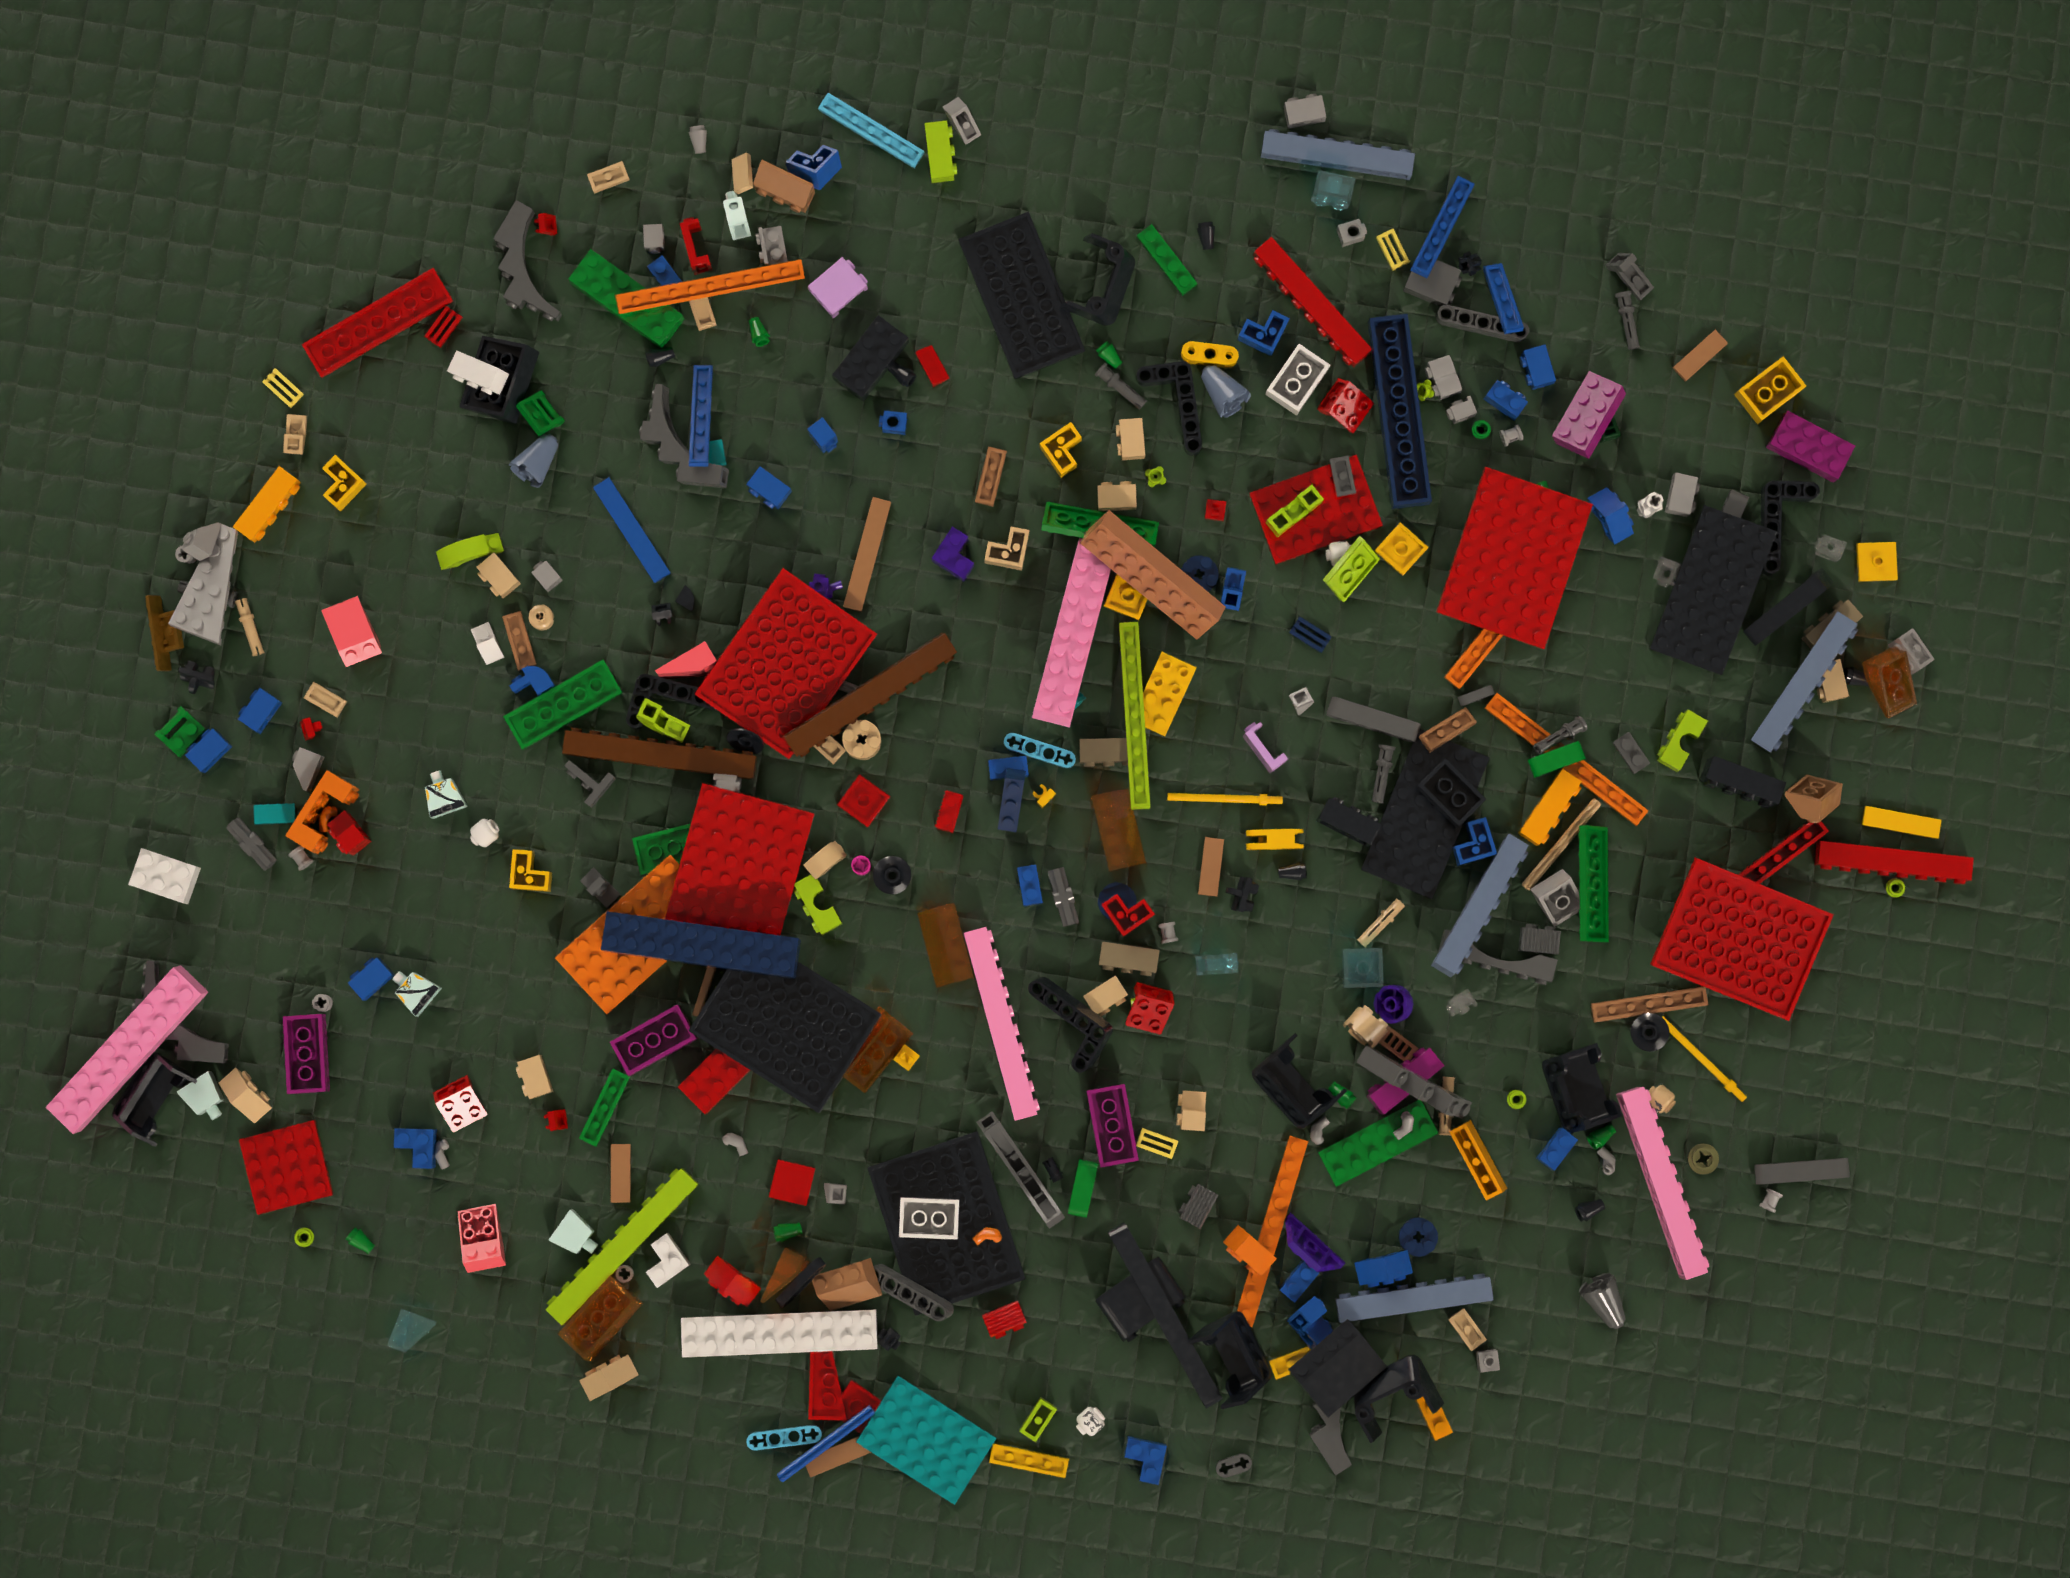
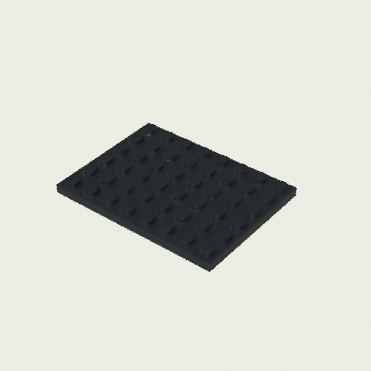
M798 962L795 978L727 969L690 1027L689 1032L820 1114L882 1014Z
M978 1131L867 1167L903 1276L946 1299L951 1304L1026 1279ZM901 1197L959 1199L958 1239L899 1237ZM986 1227L998 1229L1002 1235L1000 1242L995 1243L993 1240L985 1239L979 1245L972 1238ZM907 1288L908 1295L911 1296V1291ZM923 1298L924 1304L928 1305L927 1300ZM913 1308L915 1316L922 1314Z

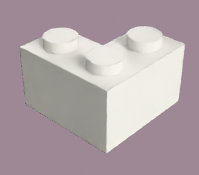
M666 1233L651 1244L661 1262L646 1273L658 1288L690 1265V1262L669 1233Z

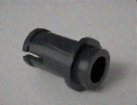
M1053 1157L1042 1162L1051 1177L1049 1180H1052L1053 1183L1064 1178L1062 1176L1063 1172H1060Z

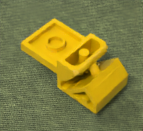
M1163 651L1161 652L1143 692L1145 728L1166 736L1197 667Z

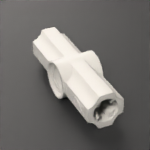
M1653 492L1644 499L1639 500L1637 509L1639 516L1648 518L1655 512L1662 510V502L1664 501L1662 495Z

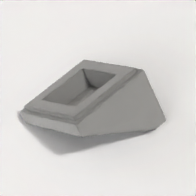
M1306 687L1289 695L1298 715L1302 714L1314 703Z
M824 1183L826 1202L845 1204L847 1185Z

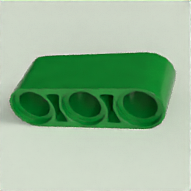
M1580 741L1527 761L1534 778L1582 761L1586 757Z
M1079 1159L1068 1214L1087 1218L1098 1163Z

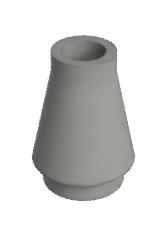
M705 126L689 127L690 132L688 133L695 154L706 153L707 130H705Z

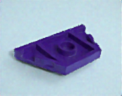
M1292 1213L1285 1217L1288 1246L1310 1268H1313L1316 1272L1341 1269L1346 1262Z

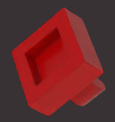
M547 213L538 214V218L534 220V223L539 224V229H536L535 232L551 236L556 235V216Z
M1207 499L1205 519L1224 521L1226 501Z
M310 717L302 719L300 722L305 741L313 739L315 732L322 729L321 721L312 723Z
M565 1109L547 1112L548 1114L544 1115V1118L549 1120V1125L545 1126L546 1129L554 1131L568 1128Z

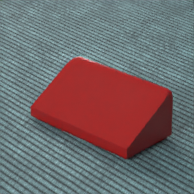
M932 345L915 352L933 387L950 379Z

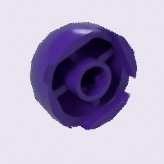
M1384 986L1375 995V1012L1386 1023L1402 1022L1409 1017L1413 1010V998L1410 992L1402 986Z

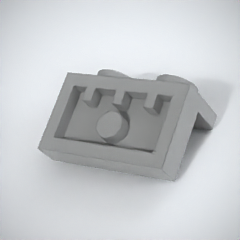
M777 226L765 229L758 227L759 233L755 234L757 245L761 244L762 251L759 252L760 262L765 263V266L788 262L782 227Z
M1913 628L1888 644L1909 676L1935 660Z

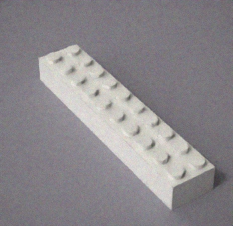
M877 1309L681 1318L682 1357L878 1349Z

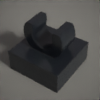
M671 603L652 606L653 620H656L658 626H661L660 619L666 618L668 624H671Z

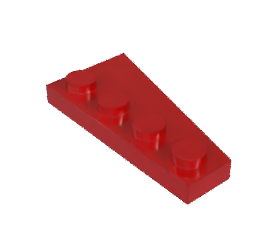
M833 1351L810 1352L808 1420H848Z

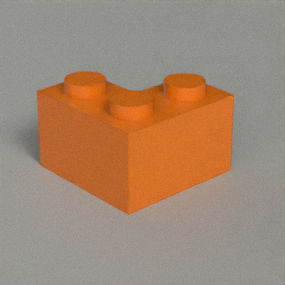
M1239 1225L1223 1241L1228 1246L1226 1251L1239 1262L1244 1260L1247 1263L1245 1267L1252 1274L1257 1272L1262 1276L1277 1259Z

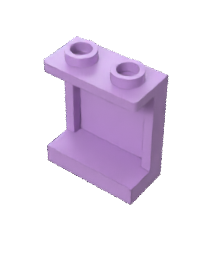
M843 257L808 285V290L832 318H835L839 314V310L858 294L868 289L866 278L861 273L858 275L854 271L855 266L849 259L845 261Z
M1253 722L1245 728L1243 738L1268 772L1271 773L1284 764L1288 758L1283 753L1276 759H1273L1255 734L1262 727V723L1256 724Z

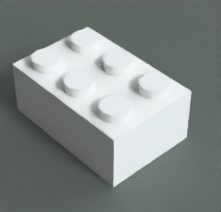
M1298 344L1267 389L1265 395L1297 416L1328 371L1330 364Z
M141 848L128 885L188 904L201 868Z
M901 1197L899 1237L958 1239L959 1199Z

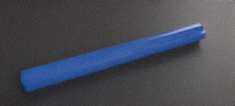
M868 1405L777 1473L781 1482L786 1481L873 1416L875 1414L874 1409Z

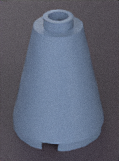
M1208 365L1202 370L1201 378L1221 418L1222 416L1226 418L1233 415L1242 408L1240 404L1243 401L1246 403L1249 401L1251 393L1216 365Z
M543 434L509 463L511 471L522 481L529 480L531 486L541 487L559 446L558 440L551 434Z

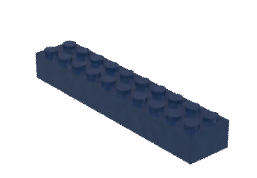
M1408 314L1370 318L1368 330L1372 348L1371 353L1391 509L1430 505L1432 498Z
M607 911L601 950L604 952L795 978L801 940L793 937Z

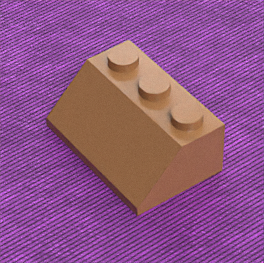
M761 160L753 183L755 192L763 197H766V195L772 197V200L780 205L785 203L790 206L791 210L800 213V211L806 213L815 195L814 185Z
M1806 774L1785 792V797L1800 818L1807 819L1810 823H1819L1840 805L1843 784Z
M871 1258L820 1273L812 1280L817 1297L830 1311L882 1296Z

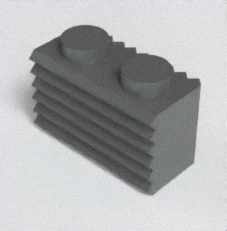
M1526 924L1525 927L1520 928L1518 951L1558 955L1561 931H1556V927L1545 926V929H1537V925Z
M1197 1183L1196 1187L1192 1185L1187 1194L1190 1198L1187 1204L1183 1202L1178 1213L1181 1214L1179 1218L1201 1229L1218 1194Z

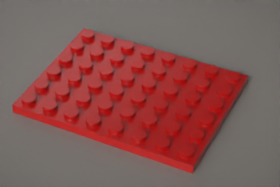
M1484 467L1436 613L1540 649H1545L1593 504Z
M782 568L694 694L744 729L756 733L763 742L790 759L793 753L782 736L826 708L877 633Z
M702 783L664 919L780 936L814 813Z
M1694 858L1650 965L1789 1021L1834 914Z

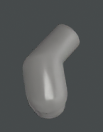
M1407 1111L1401 1114L1402 1126L1393 1132L1397 1140L1412 1131L1414 1117Z
M1325 1116L1321 1117L1311 1126L1310 1138L1316 1145L1323 1143L1322 1129L1330 1123Z
M727 1133L723 1136V1143L735 1146L739 1156L748 1154L744 1139L734 1133Z
M446 1139L435 1144L434 1156L441 1169H445L450 1165L444 1154V1150L449 1148Z
M1603 1146L1596 1153L1603 1158L1604 1174L1611 1175L1615 1171L1616 1159Z

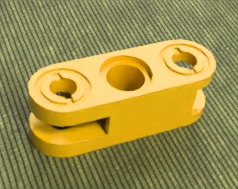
M1194 341L1185 343L1181 351L1183 361L1189 364L1216 365L1221 368L1234 367L1239 357L1237 349L1232 346ZM1212 351L1215 357L1208 359L1205 357V352Z
M1303 829L1246 830V837H1258V843L1246 844V850L1304 849V844L1295 843V835L1303 833Z

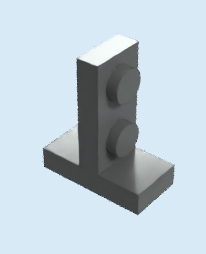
M1618 253L1605 266L1609 271H1615L1637 300H1642L1654 286L1635 264L1637 258L1633 253Z
M570 760L564 765L568 769L566 771L567 774L574 779L576 777L580 778L583 781L581 785L588 791L593 789V792L584 801L591 808L594 807L616 780L608 772L598 784Z
M594 867L580 880L587 888L586 890L592 896H595L606 908H609L621 896Z

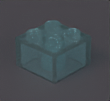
M1318 170L1311 201L1318 206L1331 205L1336 210L1348 209L1356 178Z
M1382 948L1342 949L1343 988L1384 987Z

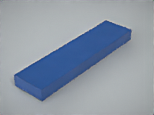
M1502 263L1484 266L1483 272L1504 334L1523 331L1524 326Z

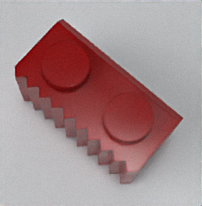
M946 790L944 791L945 794L943 795L944 798L942 799L943 802H941L942 805L940 806L941 809L939 810L940 813H938L939 817H937L938 820L935 827L936 829L953 833L963 795Z
M1018 1300L982 1315L990 1337L995 1336L996 1339L1007 1335L1005 1331L1013 1329L1015 1332L1024 1328L1023 1324L1027 1323Z

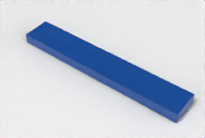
M1457 176L1410 271L1428 278L1475 185L1474 183Z
M694 365L689 467L709 466L713 365Z
M608 477L594 486L595 492L653 582L657 583L671 574L610 478Z

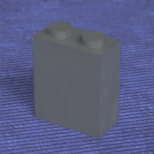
M1436 260L1428 278L1411 271L1403 292L1440 307L1447 304L1451 305L1455 296L1452 293L1454 287H1459L1462 277L1459 276L1461 270Z

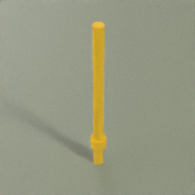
M1168 793L1167 801L1259 803V805L1267 806V804H1282L1283 796H1267V794L1251 796Z
M1662 1016L1669 1027V1033L1724 1085V1088L1729 1093L1732 1092L1743 1102L1747 1096L1737 1087V1084L1732 1079L1729 1080Z

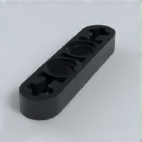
M821 1257L813 1260L775 1299L780 1308H784L791 1303L823 1270L827 1264Z

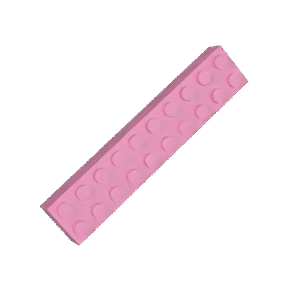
M1079 538L1032 716L1034 719L1069 728L1111 571L1106 564L1080 544L1081 538Z
M986 927L965 932V940L1014 1120L1037 1115L1036 1111L1040 1110L1037 1099L1032 1097L1031 1092L1035 1091L1033 1082L1027 1079L1026 1073L1030 1071L1027 1061L1023 1062L1021 1054L1025 1053L1022 1042H1017L1016 1036L1019 1035L1017 1024H1012L1011 1017H1014L1012 1005H1007L1006 1002L1009 994L1007 987H1002L1001 980L1004 979L1001 967L997 968L996 961H999L997 950H992L991 943L994 942L991 930L987 931Z
M181 965L173 967L46 1108L72 1134L81 1132L207 995L208 991Z
M1635 1087L1616 1094L1679 1278L1688 1280L1708 1273L1709 1263L1706 1256H1702L1700 1249H1703L1700 1238H1696L1694 1233L1696 1226L1693 1219L1689 1218L1688 1212L1690 1209L1687 1201H1683L1681 1195L1683 1188L1681 1183L1676 1181L1675 1175L1677 1171L1675 1165L1670 1163L1668 1157L1671 1156L1670 1150L1663 1143L1664 1133L1661 1126H1657L1655 1119H1658L1656 1110L1650 1106L1651 1096L1648 1089Z

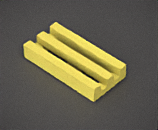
M1394 229L1376 236L1392 271L1410 263ZM1390 234L1404 260L1402 262L1388 237ZM1382 238L1385 239L1397 264H1394Z
M276 368L267 376L266 380L262 381L290 408L304 395ZM278 375L298 395L295 397L274 377ZM272 380L293 400L289 402L269 382Z
M1142 1128L1136 1146L1172 1159L1178 1141ZM1144 1133L1173 1143V1146L1171 1147L1146 1138ZM1141 1141L1152 1143L1171 1150V1152L1168 1154L1141 1144Z

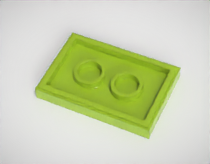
M1359 536L1325 576L1323 581L1339 600L1345 602L1378 563L1380 558L1367 542Z

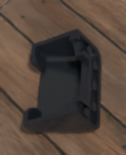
M1597 1043L1546 1059L1542 1063V1069L1561 1125L1569 1133L1587 1130L1622 1117L1620 1105L1615 1100H1607L1595 1065V1063L1600 1062L1602 1056Z
M1157 1257L1150 1261L1148 1265L1172 1308L1178 1309L1186 1303L1184 1300L1187 1297L1161 1258ZM1131 1275L1095 1300L1123 1342L1126 1340L1130 1342L1135 1339L1139 1329L1155 1319Z

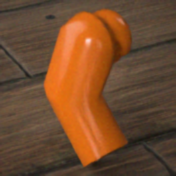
M327 806L318 817L319 833L328 832L329 827L327 824L329 819L337 816L338 813L336 807Z
M986 1227L972 1239L977 1245L985 1239L993 1240L997 1243L1001 1241L1002 1235L998 1229Z

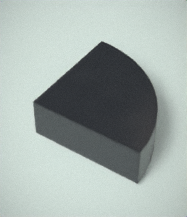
M685 585L675 602L692 612L694 609V596L692 591Z

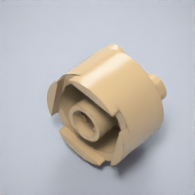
M857 720L856 723H850L843 732L842 742L846 752L851 757L859 760H868L878 753L881 747V735L873 723L867 720ZM859 736H862L863 738L867 737L865 739V744L862 745L861 742L857 743V741H859Z
M1366 1005L1363 1008L1357 1007L1344 1022L1343 1026L1345 1028L1348 1025L1350 1028L1348 1032L1362 1045L1365 1046L1368 1043L1371 1045V1048H1374L1388 1032L1386 1029L1388 1024L1381 1018H1375L1372 1015L1373 1011Z

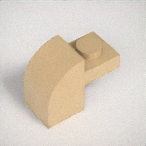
M836 841L830 842L804 864V867L816 880L835 864L843 860L847 854Z

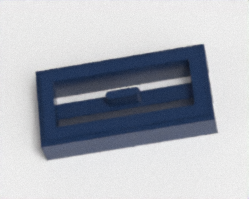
M1300 616L1289 632L1320 653L1323 652L1331 639L1330 635ZM1302 623L1303 625L1307 626L1314 632L1324 637L1326 640L1324 641L1320 639L1319 637L1309 632L1299 624ZM1296 628L1304 634L1311 637L1312 639L1316 640L1320 644H1322V646H1317L1313 642L1309 641L1302 635L1295 632Z

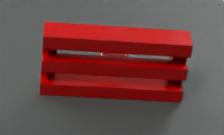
M446 306L424 337L441 348L463 317ZM448 312H449V313H450L449 316L446 318V320L444 321V323L441 325V327L438 329V331L435 333V335H434L433 338H432V337H431L432 334L435 332V330L438 328V326L440 325V323L443 321V319L446 317V315H447ZM456 317L440 341H436L452 318Z

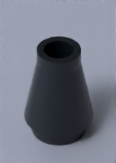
M1213 222L1198 223L1197 232L1203 250L1214 249L1215 226H1213Z
M672 347L649 349V352L645 353L649 367L654 366L656 368L666 361L675 358Z
M895 361L888 367V371L892 373L902 386L910 387L917 377L913 370Z
M1846 667L1844 669L1846 685L1867 687L1871 685V675H1867L1854 667Z
M1297 862L1279 867V878L1302 881V879L1307 878L1306 863Z
M1601 1199L1579 1203L1575 1207V1213L1581 1222L1584 1220L1587 1222L1596 1214L1605 1210L1604 1202Z

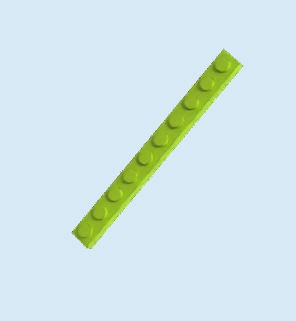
M1138 622L1119 623L1130 803L1131 810L1150 809Z

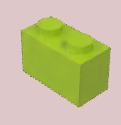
M1040 1397L1019 1429V1432L1036 1442L1057 1411V1407Z

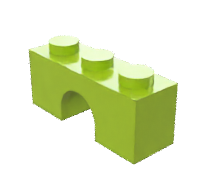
M1310 485L1291 503L1269 517L1266 524L1278 538L1319 506L1324 498L1313 485Z
M1686 710L1684 713L1680 712L1675 721L1678 723L1676 728L1669 731L1666 737L1668 739L1665 746L1662 745L1657 753L1659 756L1657 761L1676 772L1682 769L1689 756V753L1680 747L1681 737L1688 735L1694 739L1699 738L1708 720L1690 710Z
M809 875L795 883L794 886L796 888L793 889V892L798 900L802 898L805 904L802 908L807 917L809 915L812 916L814 922L811 924L816 933L820 932L821 935H824L842 925L833 906L827 910H819L815 907L814 899L816 895L824 891L818 879L815 880L812 875Z

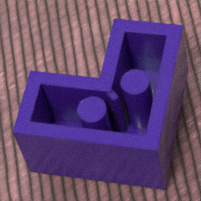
M952 526L933 555L932 562L964 582L974 567V562L960 554L969 538Z

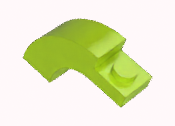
M499 533L478 535L441 548L436 554L441 570L458 567L465 562L489 556L492 553H502L504 549Z
M644 698L636 718L653 731L682 743L690 725L663 711L661 705Z

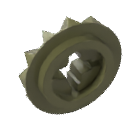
M1704 1143L1697 1144L1690 1149L1687 1157L1689 1166L1698 1174L1713 1172L1719 1163V1155L1716 1149ZM1700 1152L1703 1156L1710 1155V1157L1706 1159V1166L1705 1164H1703V1162H1696L1698 1161V1159H1700Z

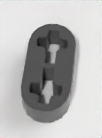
M1492 685L1462 695L1458 697V700L1462 707L1492 696L1495 693Z
M1240 1453L1218 1461L1215 1467L1216 1472L1220 1477L1227 1478L1249 1470L1252 1460L1247 1454ZM1241 1457L1245 1460L1248 1459L1244 1468L1241 1465L1235 1466V1463L1240 1462ZM1223 1463L1226 1466L1233 1465L1232 1468L1227 1469L1228 1473L1226 1474L1223 1471H1219Z

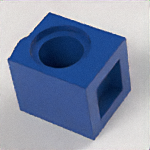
M884 410V416L880 415L879 427H882V432L906 434L907 413ZM892 418L898 420V424L895 427L887 424Z

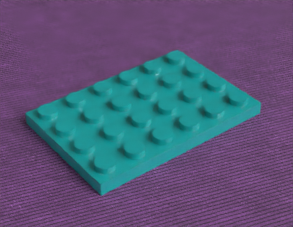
M897 1376L856 1443L955 1505L993 1445L996 1437L902 1377Z

